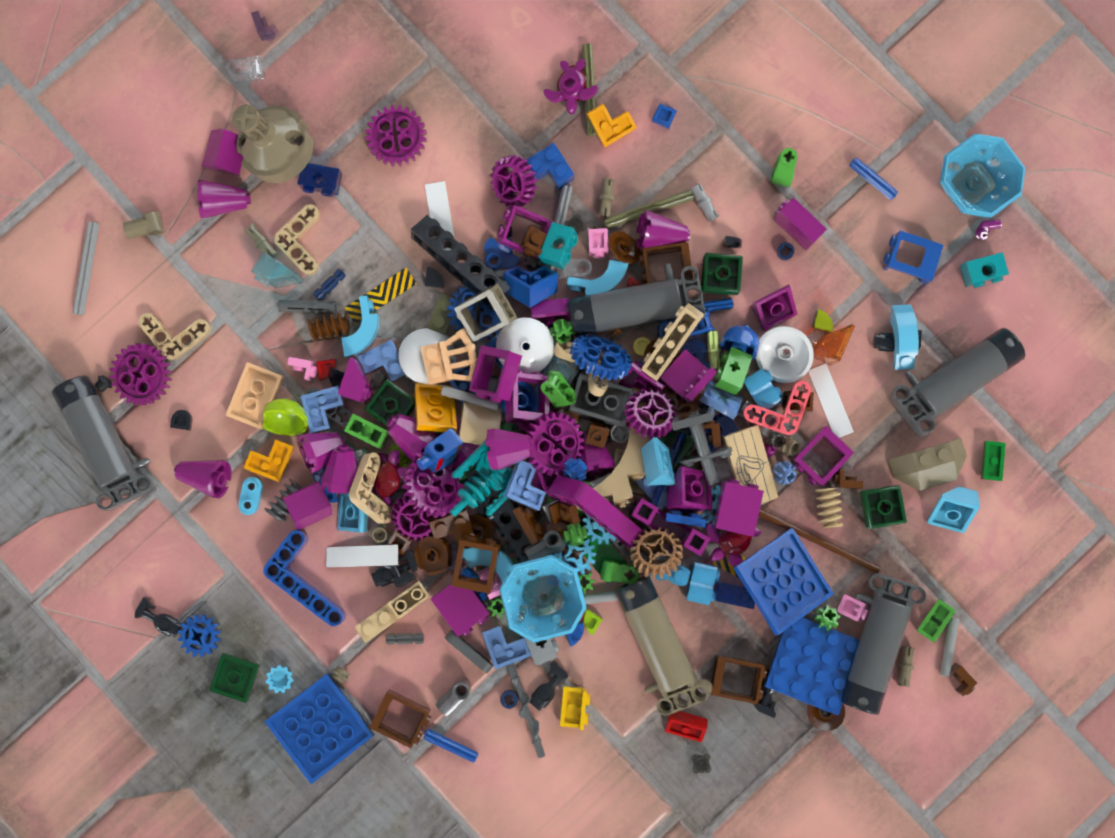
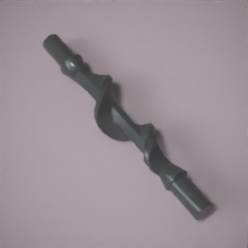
M512 663L507 665L513 683V689L518 693L522 705L519 710V716L527 720L532 735V744H534L538 758H542L545 756V752L541 744L542 740L538 735L539 722L531 717L527 706L530 702V697L522 690L520 676H518L515 664Z

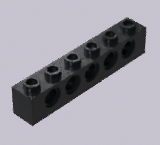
M426 215L411 228V239L474 295L488 289L485 286L487 284L492 286L499 284L505 297H509V284L497 277L493 269L486 267L477 255H472L463 243L455 240L452 233L445 231L436 219ZM445 248H450V249H452V250L446 251V250H444V249H445ZM477 272L479 273V275H473L471 273ZM487 297L481 299L483 303H485L492 311H494V308Z
M476 467L466 472L467 478H465V481L471 483L469 478L472 476L478 477V472L475 470ZM489 488L491 494L488 497L484 496L485 501L480 504H485L487 507L490 504V498L493 496L498 497L504 489L494 491ZM508 498L488 517L491 521L495 520L498 524L496 529L501 537L506 536L509 543H507V546L512 553L516 552L519 556L518 563L530 561L527 554L521 552V548L524 545L530 546L532 544L512 511L516 509L515 505ZM504 512L511 515V519L507 522H503L500 519V515ZM519 529L522 533L520 537L514 538L510 534L511 531Z

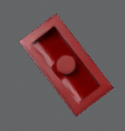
M678 711L668 715L664 732L702 743L707 730L708 720L700 716Z

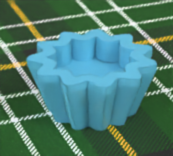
M278 665L277 668L272 667L271 672L266 674L268 677L266 683L269 684V690L274 689L275 693L279 691L284 693L286 689L291 688L290 683L294 681L291 677L292 672H288V667L283 668L281 665Z

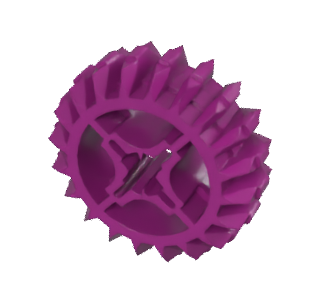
M510 155L502 157V159L495 162L496 166L491 168L493 173L489 176L493 180L490 184H493L494 187L491 191L496 192L495 198H500V203H505V206H524L536 195L534 192L538 188L535 185L538 180L534 178L536 172H532L531 168L533 165H527L528 160H522V156Z
M643 388L640 392L636 391L633 396L629 397L628 402L625 404L626 410L624 415L627 416L625 422L631 423L629 429H635L634 435L639 432L641 433V438L647 435L649 440L653 437L659 439L661 435L664 437L672 430V421L676 417L677 412L673 411L675 405H670L671 399L665 398L666 393L660 395L659 389L653 392L652 388H649L648 391ZM646 402L644 407L637 408L638 404ZM664 420L662 424L654 425L656 421Z
M403 493L402 499L397 498V504L392 506L393 511H391L390 516L393 518L391 523L396 524L394 526L395 531L401 530V536L406 534L407 538H410V536L414 537V541L417 540V537H420L423 541L425 535L427 537L432 536L428 519L434 518L432 514V516L427 517L426 511H424L414 521L415 514H418L420 508L413 509L414 506H409L415 503H408L411 497L405 496V493ZM402 515L410 521V525L404 521Z

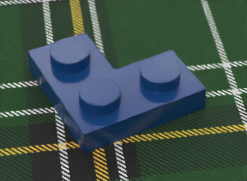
M671 510L670 514L665 513L664 521L705 527L706 523L705 519H701L702 515L688 513L687 516H682V512Z

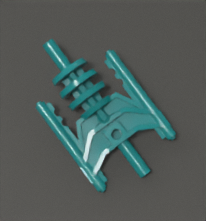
M486 439L452 473L453 478L458 477L460 479L464 475V471L467 472L469 466H473L477 462L475 470L478 472V477L472 476L469 478L471 483L466 481L463 484L464 489L460 488L458 491L461 500L449 511L454 517L467 505L471 508L478 507L477 502L482 503L485 501L484 496L488 497L491 494L489 488L494 491L504 490L498 495V499L493 500L492 505L489 504L486 507L487 516H491L508 499L503 495L513 470L510 467L502 470H491L487 457V452L490 449L489 446H486Z

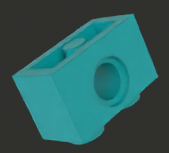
M552 222L541 249L542 253L538 256L543 264L565 269L566 264L570 262L572 248L576 246L578 241V235L574 228ZM563 244L561 248L556 249L558 245Z
M1003 252L971 260L960 265L966 287L972 285L973 288L982 287L987 281H991L992 284L1003 281V277L1009 274ZM982 267L988 271L987 276L982 273Z

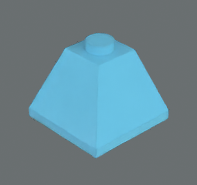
M959 486L942 494L928 517L927 524L965 533L980 508L978 491Z

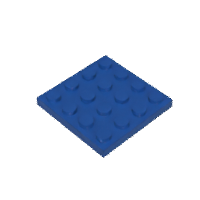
M793 528L785 531L734 567L735 572L774 635L781 634L834 594Z
M801 618L781 633L764 687L832 714L839 715L843 704L842 696L859 639L833 629L827 631L826 627L822 626L819 628L820 624Z
M329 673L264 721L310 784L314 783L374 736L372 730Z

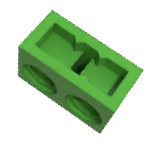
M938 599L917 632L935 643L956 613V610Z

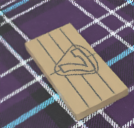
M753 425L723 436L724 447H732L733 450L731 452L732 455L727 457L733 479L740 481L739 485L746 487L747 483L758 485V489L764 491L761 504L778 498L759 426Z

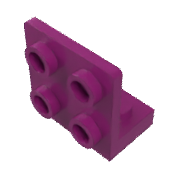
M684 350L663 373L660 379L689 404L714 377L717 371L712 367L707 369L691 353Z

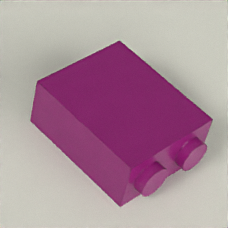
M794 197L789 202L785 200L775 211L777 215L773 220L805 251L827 230Z
M728 479V482H722L712 527L754 537L764 491L759 490L758 485L747 483L746 487L739 485L740 481Z
M451 583L431 598V601L457 637L461 634L465 637L473 631L472 626L476 623L481 625L489 619L487 615L490 614V611L487 610V606L473 590L453 587Z

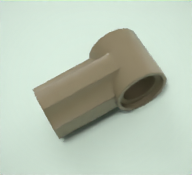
M149 212L144 214L142 218L123 222V230L128 239L147 234L159 235L165 232L160 212Z

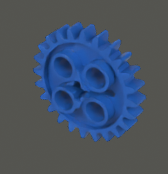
M460 286L457 288L459 294L456 292L452 293L455 299H449V303L452 305L447 306V310L452 311L447 315V318H453L449 324H456L454 332L465 328L463 323L457 318L454 308L464 302L465 298L475 296L465 286L464 289ZM481 301L479 329L483 331L501 322L495 310L492 311ZM477 302L467 307L474 320H476L475 310ZM487 317L491 320L492 324L486 326L482 323V319ZM496 330L495 332H493V334H494V335H498V334H499L498 330ZM492 333L487 335L489 340L492 339Z
M585 334L584 337L579 335V338H575L570 348L571 359L575 360L574 364L580 365L579 369H586V374L591 372L593 377L598 375L601 380L604 377L609 381L611 378L617 380L618 377L623 379L624 376H627L632 366V360L629 359L631 355L626 354L627 350L621 349L622 345H616L615 340L610 342L608 337L603 339L601 335L599 337H596L594 334L591 337L588 334ZM604 349V355L602 357L600 365H598L597 361L601 354V350Z

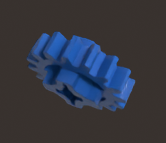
M199 614L194 615V619L192 617L187 618L188 623L184 622L181 624L184 629L178 631L179 634H182L178 641H183L180 648L186 647V654L193 652V657H196L198 654L200 657H204L206 653H213L212 648L216 649L219 647L216 642L221 641L222 638L217 636L222 633V630L216 629L219 623L213 624V617L207 620V615L204 614L200 619ZM198 623H203L207 625V627H202ZM201 632L202 636L198 639L197 635Z

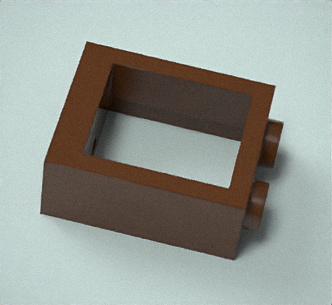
M688 242L642 248V254H639V263L644 268V272L641 273L642 284L659 282H651L649 255L679 252L682 270L687 266H691ZM692 271L684 273L686 280H693Z
M473 535L462 537L459 541L452 586L490 594L494 587L501 544H498L494 539L478 540L477 536ZM465 546L493 551L488 581L460 575Z
M716 654L711 679L713 688L711 695L758 704V700H761L763 696L762 680H765L767 675L765 665L760 662ZM726 662L756 668L751 695L721 690Z
M389 689L369 728L412 748L414 744L418 745L423 735L420 731L423 726L427 727L432 717L428 715L431 709ZM393 699L423 714L411 738L381 723Z

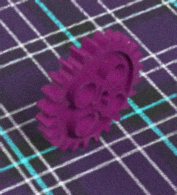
M391 105L390 110L383 107V113L377 110L378 117L371 116L374 122L367 123L371 129L365 130L366 134L370 135L365 137V140L371 142L367 145L368 149H373L371 154L373 156L377 155L376 159L378 161L383 158L384 165L390 161L392 167H394L395 162L401 167L402 161L409 165L408 159L410 158L416 161L414 155L421 156L419 149H425L422 142H427L426 137H424L427 131L423 129L425 124L424 122L419 123L422 120L421 117H415L416 112L414 110L409 113V107H406L403 111L401 105L397 109ZM393 120H396V129H397V132H398V134H399V135L397 136V138H398V143H399V148H400V151H399V152L396 151V141H395V139H394V137H395V131H394V127H393ZM402 123H409V126L407 128H400V125ZM384 125H390L387 131H382L381 128ZM404 141H411L409 147L402 146ZM386 143L393 144L390 149H383Z
M135 343L134 346L127 345V349H121L122 354L115 355L118 361H111L115 365V368H109L110 371L114 372V375L109 376V378L115 379L111 386L118 387L114 392H121L120 399L127 397L126 403L133 402V405L141 404V406L147 405V402L153 404L154 399L161 400L160 395H166L164 388H170L167 381H172V378L168 377V374L172 373V371L167 370V367L171 363L164 362L167 356L160 357L162 351H155V346L149 347L148 344H142L141 346L140 343ZM135 358L138 359V365H137V366H135V364H134V359H135ZM152 365L155 367L154 374L151 372ZM128 375L131 377L130 383L127 382ZM144 383L148 385L147 391L143 388Z
M549 412L548 415L542 414V419L536 417L537 424L530 423L532 430H526L531 439L535 440L536 451H533L528 463L534 464L533 468L539 469L540 473L544 474L546 472L547 475L555 474L558 476L560 472L563 473L566 461L570 458L575 460L576 456L582 457L579 450L584 449V447L580 446V443L585 441V439L579 437L583 434V431L577 430L580 424L574 423V418H569L568 414L562 415L561 412H556V414ZM555 426V431L551 434V429ZM542 433H544L547 438L552 439L554 441L551 442L550 440L546 439L544 436H542ZM568 438V444L565 446V440ZM543 441L544 445L540 450L539 445ZM557 445L558 447L562 448L566 452V454H564L561 449L556 448L554 446ZM557 453V458L553 461V456Z
M417 458L408 466V469L404 472L406 476L402 479L404 482H407L402 488L408 489L404 495L411 497L408 503L414 502L413 509L419 507L420 514L426 511L427 517L432 514L434 518H437L439 515L444 517L446 514H450L449 511L461 500L458 491L463 487V484L458 483V481L462 477L460 479L452 477L454 472L452 471L453 464L435 472L436 475L429 467L421 470L417 465V460L419 459Z

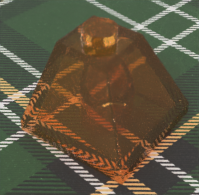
M851 324L822 336L817 341L814 340L812 343L814 358L828 365L840 362L855 326Z

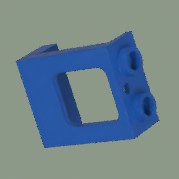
M901 230L892 235L889 241L890 251L885 254L883 259L885 264L883 270L890 268L920 278L919 282L928 284L931 282L944 245ZM902 240L925 248L919 268L896 260V254Z

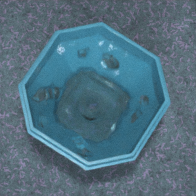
M975 133L944 155L940 185L961 213L991 218L1022 196L1025 166L1004 138Z
M553 555L513 565L499 589L509 629L533 643L573 633L587 608L577 569ZM546 593L548 598L542 600L540 594Z

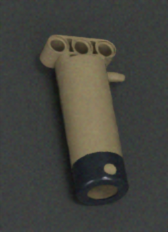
M642 576L632 584L626 583L617 588L615 595L656 683L646 687L644 691L648 694L660 690L662 694L656 705L658 712L662 715H670L706 701L712 692V684L708 680L697 679L651 577ZM698 687L703 688L706 694L700 693ZM681 694H685L688 700L682 699ZM664 701H668L671 707L666 706Z

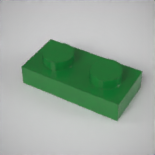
M984 441L981 479L1003 481L1006 443Z

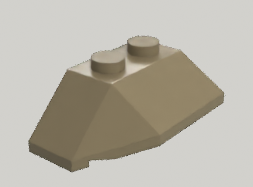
M957 438L887 460L894 479L921 491L957 480L967 455L962 439Z

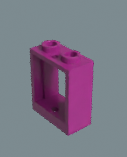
M513 205L507 208L503 214V219L505 220L503 226H500L497 231L496 237H498L496 243L525 254L523 252L524 249L519 247V244L506 239L514 214L540 225V231L548 234L553 221ZM534 255V257H532V258H535V259H537V260L540 259V258L538 257L539 255H537V256Z
M481 345L469 391L475 392L476 397L486 400L490 396L491 401L501 403L502 400L510 401L522 355ZM495 358L503 359L505 362L497 391H488L487 387Z
M518 370L511 399L506 401V422L528 425L532 423L536 425V417L542 419V414H549V399L541 390L542 383L548 379L547 376H543L539 372L527 374L523 370ZM518 381L539 384V413L518 411Z
M824 426L802 447L791 461L794 462L793 465L800 473L804 472L808 476L807 480L812 485L823 486L854 452L827 426ZM821 438L842 456L822 478L802 460Z

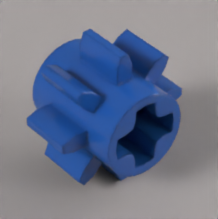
M570 458L564 463L565 469L563 473L567 478L578 481L586 478L585 474L587 473L585 471L587 466L581 459L573 460Z

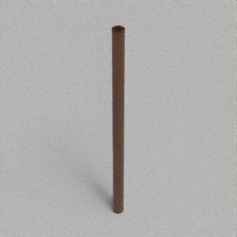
M760 508L758 516L786 530L793 528L797 535L877 574L879 573L880 566Z

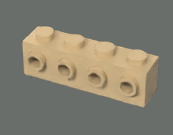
M689 303L685 307L681 306L675 314L677 316L675 322H670L665 328L666 335L663 339L659 337L653 347L656 348L652 354L649 352L642 361L645 364L641 370L657 381L705 314Z

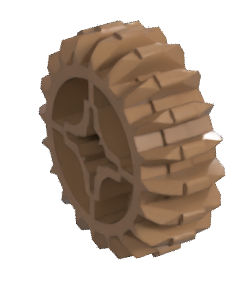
M651 527L649 533L643 530V536L638 534L639 540H633L635 546L630 548L632 553L630 557L634 561L633 566L635 568L638 567L639 573L644 572L645 577L652 574L653 579L656 578V575H660V578L663 579V574L665 573L670 577V570L676 572L677 566L681 565L680 559L683 558V546L679 545L680 539H675V534H669L668 529L661 532L660 527L657 531H654ZM664 544H667L672 549L673 554H669L664 549ZM641 552L649 556V562H646L641 557Z

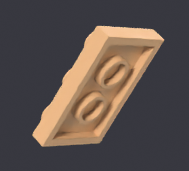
M247 362L225 416L263 430L265 405L275 400L284 376Z

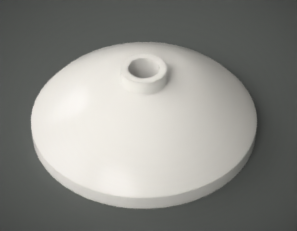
M518 318L502 328L497 337L496 348L522 355L519 370L531 374L542 371L549 364L553 356L554 341L549 329L540 321L533 318ZM524 343L529 344L530 347L528 350H524L522 348V345ZM499 359L501 364L504 365L505 360Z
M780 326L770 329L760 338L756 362L760 369L763 368L764 371L769 370L774 381L790 383L801 379L807 374L813 363L814 351L810 340L804 333L793 327ZM785 348L789 349V354L784 352Z
M427 328L410 333L401 343L398 354L399 364L405 375L417 383L429 384L421 347L446 341L449 337ZM451 344L447 347L448 351L454 350L455 347L453 344ZM456 355L449 357L451 364L456 362Z

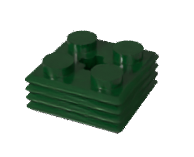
M705 253L703 256L701 280L702 292L738 295L741 288L743 256ZM720 270H723V273L726 274L723 278L717 275Z
M386 379L364 409L387 426V422L392 416L398 414L409 416L415 408V399ZM395 401L394 405L396 408L388 410V402L392 403Z
M900 485L860 491L867 529L907 523ZM882 503L887 505V508L884 509V512L879 508V506H881Z

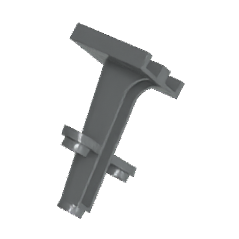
M713 406L709 407L705 414L699 415L698 410L690 412L686 419L681 420L680 416L677 415L672 421L673 430L690 427L698 455L680 459L679 464L683 467H690L694 465L693 462L700 461L708 485L719 482L713 457L720 456V458H726L731 456L733 451L732 447H724L715 451L710 450L703 423L713 420L715 415Z

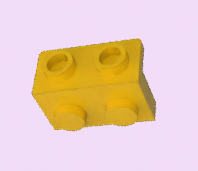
M563 686L560 726L584 730V725H588L589 713H585L586 705H590V694L587 693V688Z

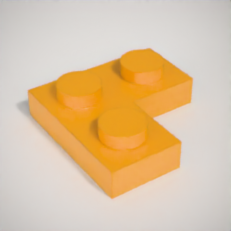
M600 104L586 113L603 147H607L637 128L629 111H625L611 119L605 105Z
M275 439L269 457L250 450L244 469L281 482L295 446Z

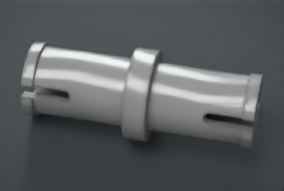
M701 183L692 187L690 190L698 202L697 206L702 209L708 222L718 218L719 214L711 203L712 199L711 197L708 198Z

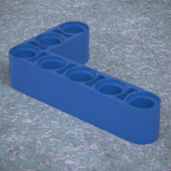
M292 531L266 563L263 573L266 578L328 625L337 626L345 620V611L289 568L308 542V535L305 531ZM297 533L302 537L300 544L294 542V536ZM284 549L290 552V557L287 560L282 556ZM272 565L278 568L276 575H273L270 571ZM288 576L294 581L291 587L287 586L285 582ZM303 588L308 590V598H303L301 596V590ZM317 600L324 602L323 610H319L316 607ZM332 612H337L340 615L338 622L332 620Z

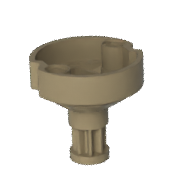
M245 104L238 107L233 113L232 123L240 131L237 140V152L243 156L241 163L258 179L267 183H282L294 178L306 167L312 156L314 141L313 137L307 132L309 128L307 123L293 110L283 106H270L258 111L252 105Z

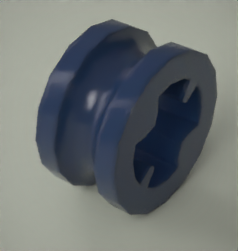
M787 242L780 244L777 248V256L781 260L791 259L795 251L793 245ZM784 247H788L787 250L790 249L791 251L787 256H783L784 253L781 254L780 252Z
M513 690L504 691L500 699L501 705L506 709L514 708L518 702L516 692ZM509 694L513 695L512 700L514 702L512 704L510 702L509 704L505 703L506 698L504 696L508 695L509 697Z

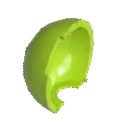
M275 399L265 405L263 428L271 433L283 436L300 435L308 429V417L304 408L297 402L290 399Z

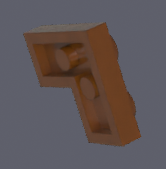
M525 505L512 510L532 545L544 537L542 527L535 521L542 516L540 510H534Z
M466 507L456 517L446 514L444 517L438 516L437 518L428 519L434 539L454 534L459 547V541L462 537H466V535L475 536Z

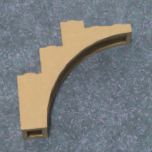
M646 402L638 404L637 408L644 407ZM634 428L630 429L627 447L619 464L605 480L593 488L608 502L613 500L615 507L623 508L631 505L634 499L629 480L637 481L646 476L641 448L650 440L647 435L641 438V433L639 432L634 435Z

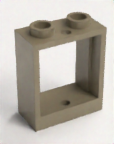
M499 284L486 289L454 308L457 318L463 323L467 330V335L473 342L510 324L517 318ZM487 297L501 322L481 331L467 307Z

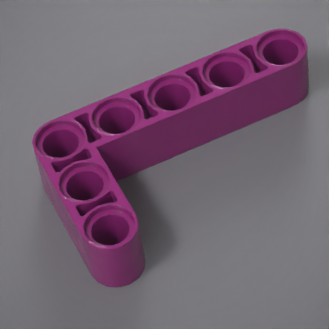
M557 476L547 491V494L552 498L579 507L628 548L635 546L633 540H639L638 534L643 535V530L591 486L582 481Z

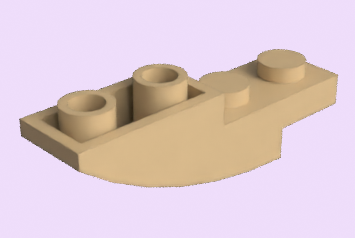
M418 581L354 628L363 641L367 643L428 599L430 595L420 581Z

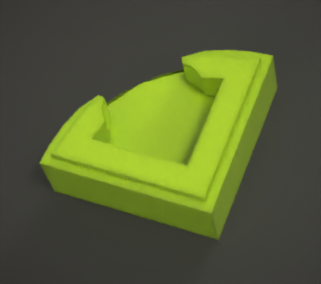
M818 309L813 329L832 333L833 323L829 315Z
M586 608L583 620L587 631L591 635L594 634L603 618Z

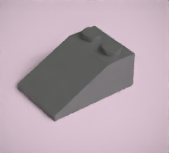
M579 373L573 387L576 393V402L568 405L567 411L580 415L579 418L625 427V419L627 417L624 415L626 410L625 404L628 402L629 397L633 396L635 390L608 382V388L604 395L600 397L595 396L588 390V375Z

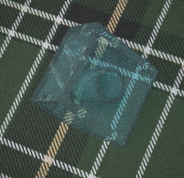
M264 252L251 270L256 275L254 279L267 288L270 285L274 288H281L300 284L304 281L297 273Z

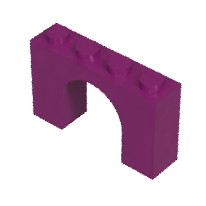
M638 498L629 514L656 531L659 527L661 532L668 529L669 534L674 533L675 539H680L679 545L699 556L702 555L710 541L709 537L684 524L664 521L665 513L642 498Z

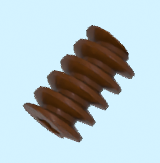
M346 311L344 317L339 312H337V318L330 314L329 320L322 315V321H319L316 316L314 323L311 322L310 318H307L308 329L314 341H318L319 337L322 340H326L327 335L329 338H334V334L337 337H341L342 332L346 336L349 335L350 324Z

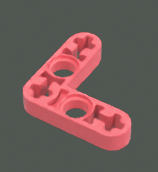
M805 381L795 383L790 392L783 415L757 405H748L743 410V418L750 423L781 434L792 435L798 430L811 393V387ZM801 385H804L806 393H802L800 399H804L803 402L793 399V396L798 397L799 391L796 389L801 387ZM792 403L800 405V411L797 414L790 411ZM754 408V412L759 415L761 411H764L761 423L758 422L759 417L754 416L750 419L747 410L750 411ZM768 414L773 415L776 419L775 423L771 426L765 423V417ZM787 414L791 417H797V420L792 419L791 426L794 427L788 432L786 427H784V423H788L790 418L786 417Z

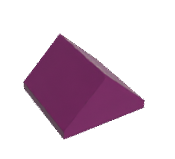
M226 129L211 130L202 167L239 176L243 156L237 152L239 135Z
M789 284L755 301L750 306L763 331L798 315Z
M637 360L632 363L627 376H624L618 383L620 386L630 389L636 388L640 391L643 388L646 391L652 388L653 392H656L658 389L660 392L666 384L660 378L656 381L641 370L643 365Z
M319 481L283 497L296 530H301L333 515L331 504L324 490L321 489Z

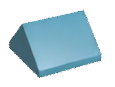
M652 438L641 448L647 486L674 485L676 483L669 448L658 438Z
M340 493L337 530L367 532L368 515L350 501L349 493Z

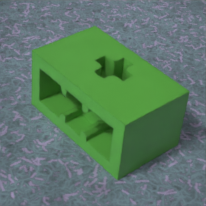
M731 347L728 352H724L720 359L722 366L718 368L714 376L717 379L715 387L736 395L742 389L753 356L734 347Z
M352 414L344 430L379 449L383 448L389 436L387 430L355 414Z

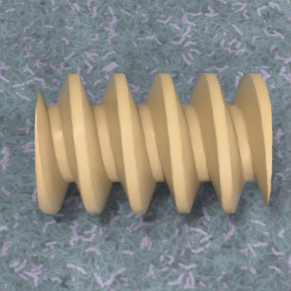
M836 488L815 490L816 493L821 494V496L816 498V500L822 502L817 505V508L823 509V511L817 513L818 516L823 517V519L818 521V523L824 525L821 528L843 526V523L837 521L843 518V516L837 514L842 508L836 506V504L841 503L840 499L835 498L841 494V492L835 491Z

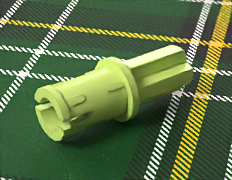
M709 331L707 332L708 350H706L708 352V369L711 367L718 369L721 368V349H719L718 332Z

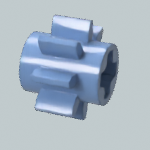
M786 460L783 463H776L772 470L775 475L773 479L782 485L792 483L796 478V472L794 471L796 467Z

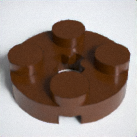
M434 536L423 538V541H419L420 543L414 551V558L417 566L427 572L426 574H440L452 565V553L446 538L434 539ZM432 550L436 554L435 560L433 557H430Z

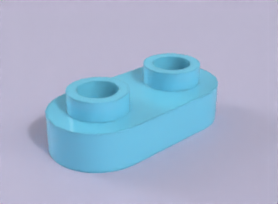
M257 477L245 479L242 485L238 507L241 513L245 515L255 514L260 506L263 482ZM251 483H254L255 488L253 490L249 488V485ZM246 502L251 504L249 509L245 507Z

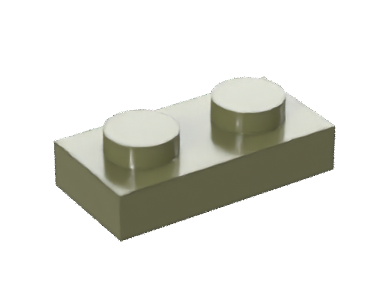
M440 294L427 329L444 335L447 334L450 326L449 323L452 318H447V315L452 312L447 310V306L452 305L449 303V299L455 298Z

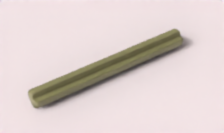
M583 44V59L586 63L583 72L586 76L587 88L594 85L592 44ZM595 95L585 100V111L587 113L596 107ZM586 115L587 136H596L597 134Z
M687 190L605 218V227L610 229L639 219L640 214L644 213L643 210L656 213L692 201L694 195L691 190Z

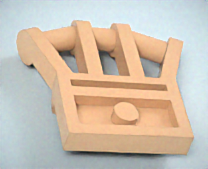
M465 328L459 330L446 341L421 347L429 385L451 380L472 381L478 359L475 352L477 347L468 337ZM459 339L465 344V347L449 351L447 349L448 346ZM468 353L469 360L450 363L449 357ZM470 366L469 376L453 374L452 372L454 369Z

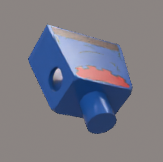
M450 428L425 446L423 456L417 460L418 467L421 470L429 467L435 473L456 462L463 441Z

